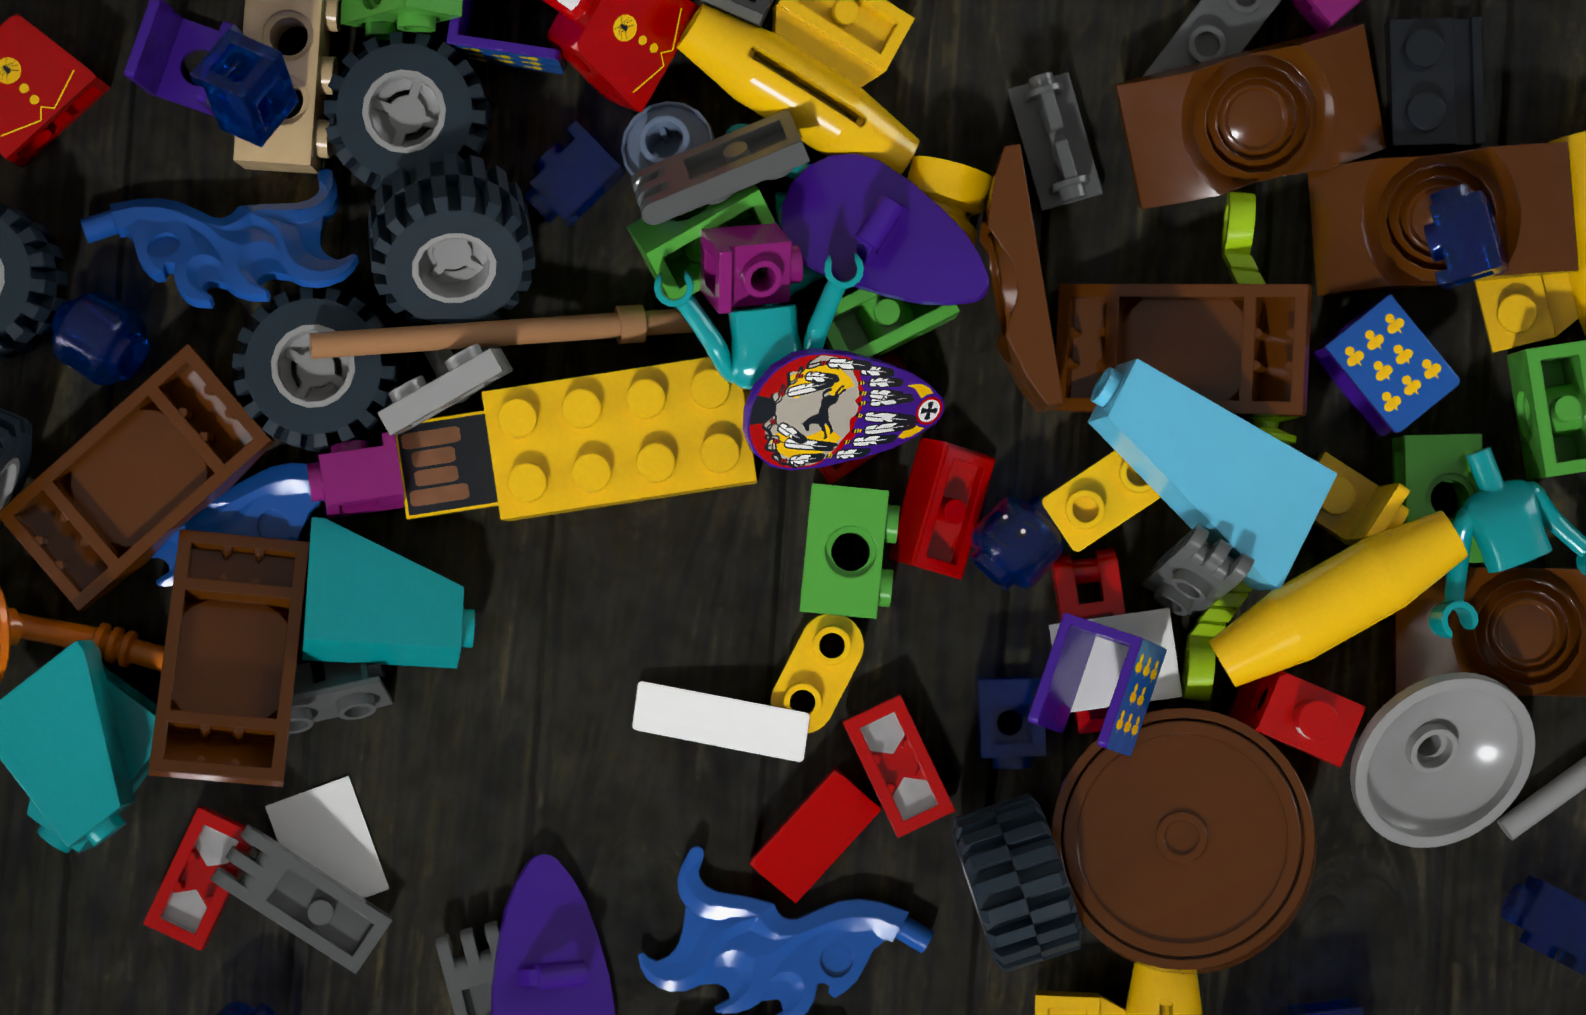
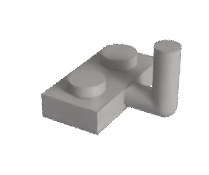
M478 343L453 355L451 350L423 351L437 379L427 384L423 375L402 384L388 394L393 404L377 413L389 435L403 434L452 405L465 402L473 393L507 375L513 369L501 348H489L483 352Z

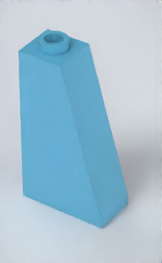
M1139 359L1116 365L1115 369L1112 367L1107 368L1092 391L1090 401L1097 405L1088 423L1191 529L1199 524L1209 531L1206 541L1212 545L1221 538L1232 545L1228 555L1236 559L1239 555L1245 553L1255 560L1250 571L1242 580L1247 586L1256 591L1281 588L1338 473Z

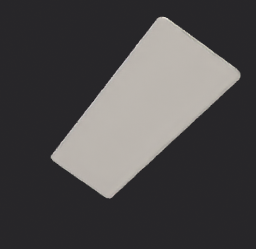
M641 681L637 686L632 727L637 731L802 762L805 754L810 716L806 712Z

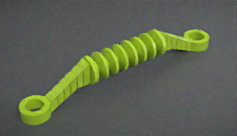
M1228 192L1225 203L1222 227V258L1228 267V273L1234 284H1266L1260 272H1258V267L1252 255H1250L1256 215V195L1253 193ZM1247 417L1253 420L1254 426L1285 444L1291 445L1296 443L1297 436L1278 429L1279 422L1299 417ZM1243 581L1206 609L1187 635L1182 672L1183 699L1210 700L1214 682L1216 654L1209 641L1224 630L1226 623H1229L1238 611L1237 608H1240L1253 590Z

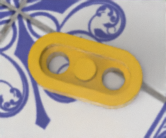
M823 614L811 620L804 628L774 686L771 695V706L793 710L790 706V699L796 691L807 690L813 694L815 706L808 713L810 716L808 733L819 730L829 721L862 657L864 642L857 625L849 618L839 615ZM828 633H836L844 641L843 652L834 658L824 656L819 648L821 638Z

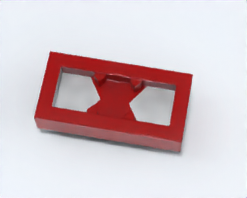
M900 694L842 721L897 838L955 811Z
M205 806L198 807L143 924L199 951L204 950L231 896V893L214 883L210 877L217 867L231 872L239 879L243 870L231 863L225 856L232 846L238 847L249 855L251 854L253 846L249 845L240 836L246 825Z

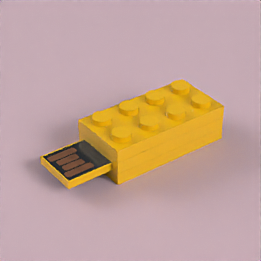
M710 357L483 391L481 392L484 406L483 411L431 418L403 434L395 435L404 489L406 518L410 520L499 506L500 519L514 521L756 484L758 481L754 455L743 433L744 406L751 390L742 389L736 384L724 380Z

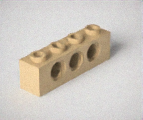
M245 0L233 160L244 169L318 174L321 170L322 158L331 157L333 144L329 142L325 129L330 127V122L325 120L324 100H326V95H332L333 90L328 87L333 73L338 75L337 57L329 56L331 32H340L342 0ZM294 27L306 29L308 40L302 51L291 56L279 53V40L285 31ZM288 90L301 91L303 105L299 113L290 119L276 118L274 103L277 97Z

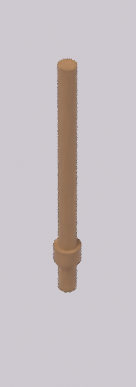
M642 304L616 306L614 313L309 333V351L311 359L465 349L477 343L480 347L616 338L618 344L643 343L646 341L647 336L693 333L694 331L677 308L645 310Z

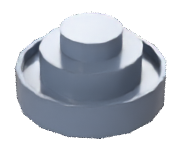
M665 101L650 105L642 113L639 112L635 115L624 131L621 145L624 166L632 177L635 172L715 139L714 133L702 114L685 103Z

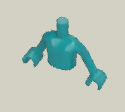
M854 252L856 272L849 280L841 281L832 275V261L830 255H828L824 262V272L828 281L808 324L803 341V349L798 333L796 304L739 309L728 313L732 336L730 355L723 337L692 295L694 282L692 276L686 270L684 272V279L687 288L686 293L682 297L674 299L664 294L661 273L658 274L655 280L654 291L661 303L670 307H676L681 312L724 380L734 383L742 389L751 390L770 365L791 352L811 348L823 349L841 298L846 289L854 287L860 282L864 266L862 259Z
M1486 447L1466 455L1479 491L1463 502L1452 524L1468 552V557L1446 574L1443 602L1433 606L1429 613V628L1435 635L1441 638H1452L1453 633L1448 625V615L1452 610L1457 613L1460 624L1467 630L1475 629L1479 621L1474 607L1468 602H1464L1472 536L1476 540L1488 573H1496L1524 564L1551 552L1553 549L1544 529L1546 527L1577 554V568L1586 576V537L1557 510L1545 490L1537 482H1526L1520 479L1503 481L1491 447Z

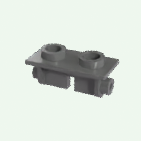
M1053 72L1039 74L1029 78V83L1007 89L1041 211L1102 195L1103 191L1069 72L1053 76Z
M323 661L325 681L315 683L312 664L310 662L297 664L289 734L307 731L313 727L314 722L340 717L346 720L362 719L374 714L377 710L376 708L392 705L393 699L381 680V677H385L384 665Z

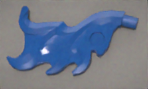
M330 169L319 171L320 189L318 193L311 199L298 203L238 206L229 216L215 218L179 201L162 198L135 199L109 204L110 210L80 220L89 244L117 234L121 238L128 237L132 240L140 265L149 277L161 283L166 282L167 277L174 274L180 296L189 305L196 308L213 309L215 305L213 297L207 293L210 288L216 287L228 290L234 296L247 301L270 302L271 295L269 290L261 286L267 281L276 279L291 281L302 287H328L344 281L353 273L359 263L358 256L355 254L336 260L326 255L322 249L325 223L336 214L340 205V193L333 172Z
M287 463L269 467L234 485L226 493L194 515L180 529L299 541L311 512L322 502H325V500L312 502L306 464ZM180 529L152 557L165 560L170 569V572L156 580L157 586H173Z
M695 845L687 854L677 879L678 893L686 906L680 941L675 950L666 957L655 960L643 951L638 953L640 968L647 980L658 988L667 991H688L699 985L719 984L725 987L729 992V998L715 1005V1011L718 1013H739L751 1009L761 1001L777 999L781 1002L783 1010L775 1015H805L814 1002L818 984H827L829 986L828 993L834 998L838 997L858 980L873 950L885 940L893 942L894 938L918 952L923 953L931 941L934 931L909 917V910L881 900L861 897L836 900L797 918H787L778 911L773 901L749 895L718 891L707 886L701 879L699 872L705 851L700 845Z

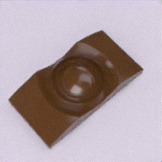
M1362 23L1114 84L1137 200L1141 209L1220 196L1253 183L1281 176L1324 170L1386 149L1366 32Z
M1568 142L1490 146L1438 155L1378 158L1344 163L1324 170L1307 172L1318 297L1579 271Z
M1016 144L1005 146L995 165L983 210L979 243L989 257L993 294L1001 328L996 346L1021 393L1036 413L1052 411L1063 404V397L1021 146Z
M1059 284L1055 355L1063 404L1055 408L1054 411L1092 413L1097 404L1090 401L1091 394L1104 371L1109 367L1115 369L1116 365L1139 359L1240 418L1306 416L1312 286L1309 284Z
M187 344L0 510V520L78 611H84L145 565L178 529L194 515L226 493L275 440L262 430L263 426L257 419L252 420L243 408L245 407L244 404L193 345Z
M180 529L150 754L149 776L283 787L310 542Z
M1468 567L1464 602H1468L1474 607L1479 621L1475 629L1467 630L1460 624L1457 613L1452 610L1448 615V625L1453 633L1451 639L1435 635L1429 628L1428 623L1429 613L1433 606L1443 602L1446 575L1406 607L1393 614L1392 693L1398 694L1407 687L1429 677L1446 673L1467 672L1495 679L1505 685L1516 696L1586 697V576L1579 569L1510 568L1496 573H1488L1486 567Z

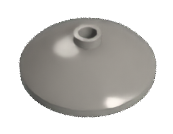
M1455 672L1440 674L1407 687L1391 698L1373 716L1356 745L1351 762L1350 784L1353 799L1358 810L1370 826L1380 835L1392 842L1409 847L1430 848L1444 846L1478 833L1504 813L1516 799L1529 776L1535 754V732L1530 715L1523 703L1505 685L1495 679L1476 673Z

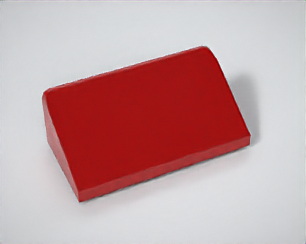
M928 438L921 439L899 512L896 544H890L888 558L896 562L962 580L996 458L948 442Z
M834 766L749 859V864L794 903H797L882 809Z

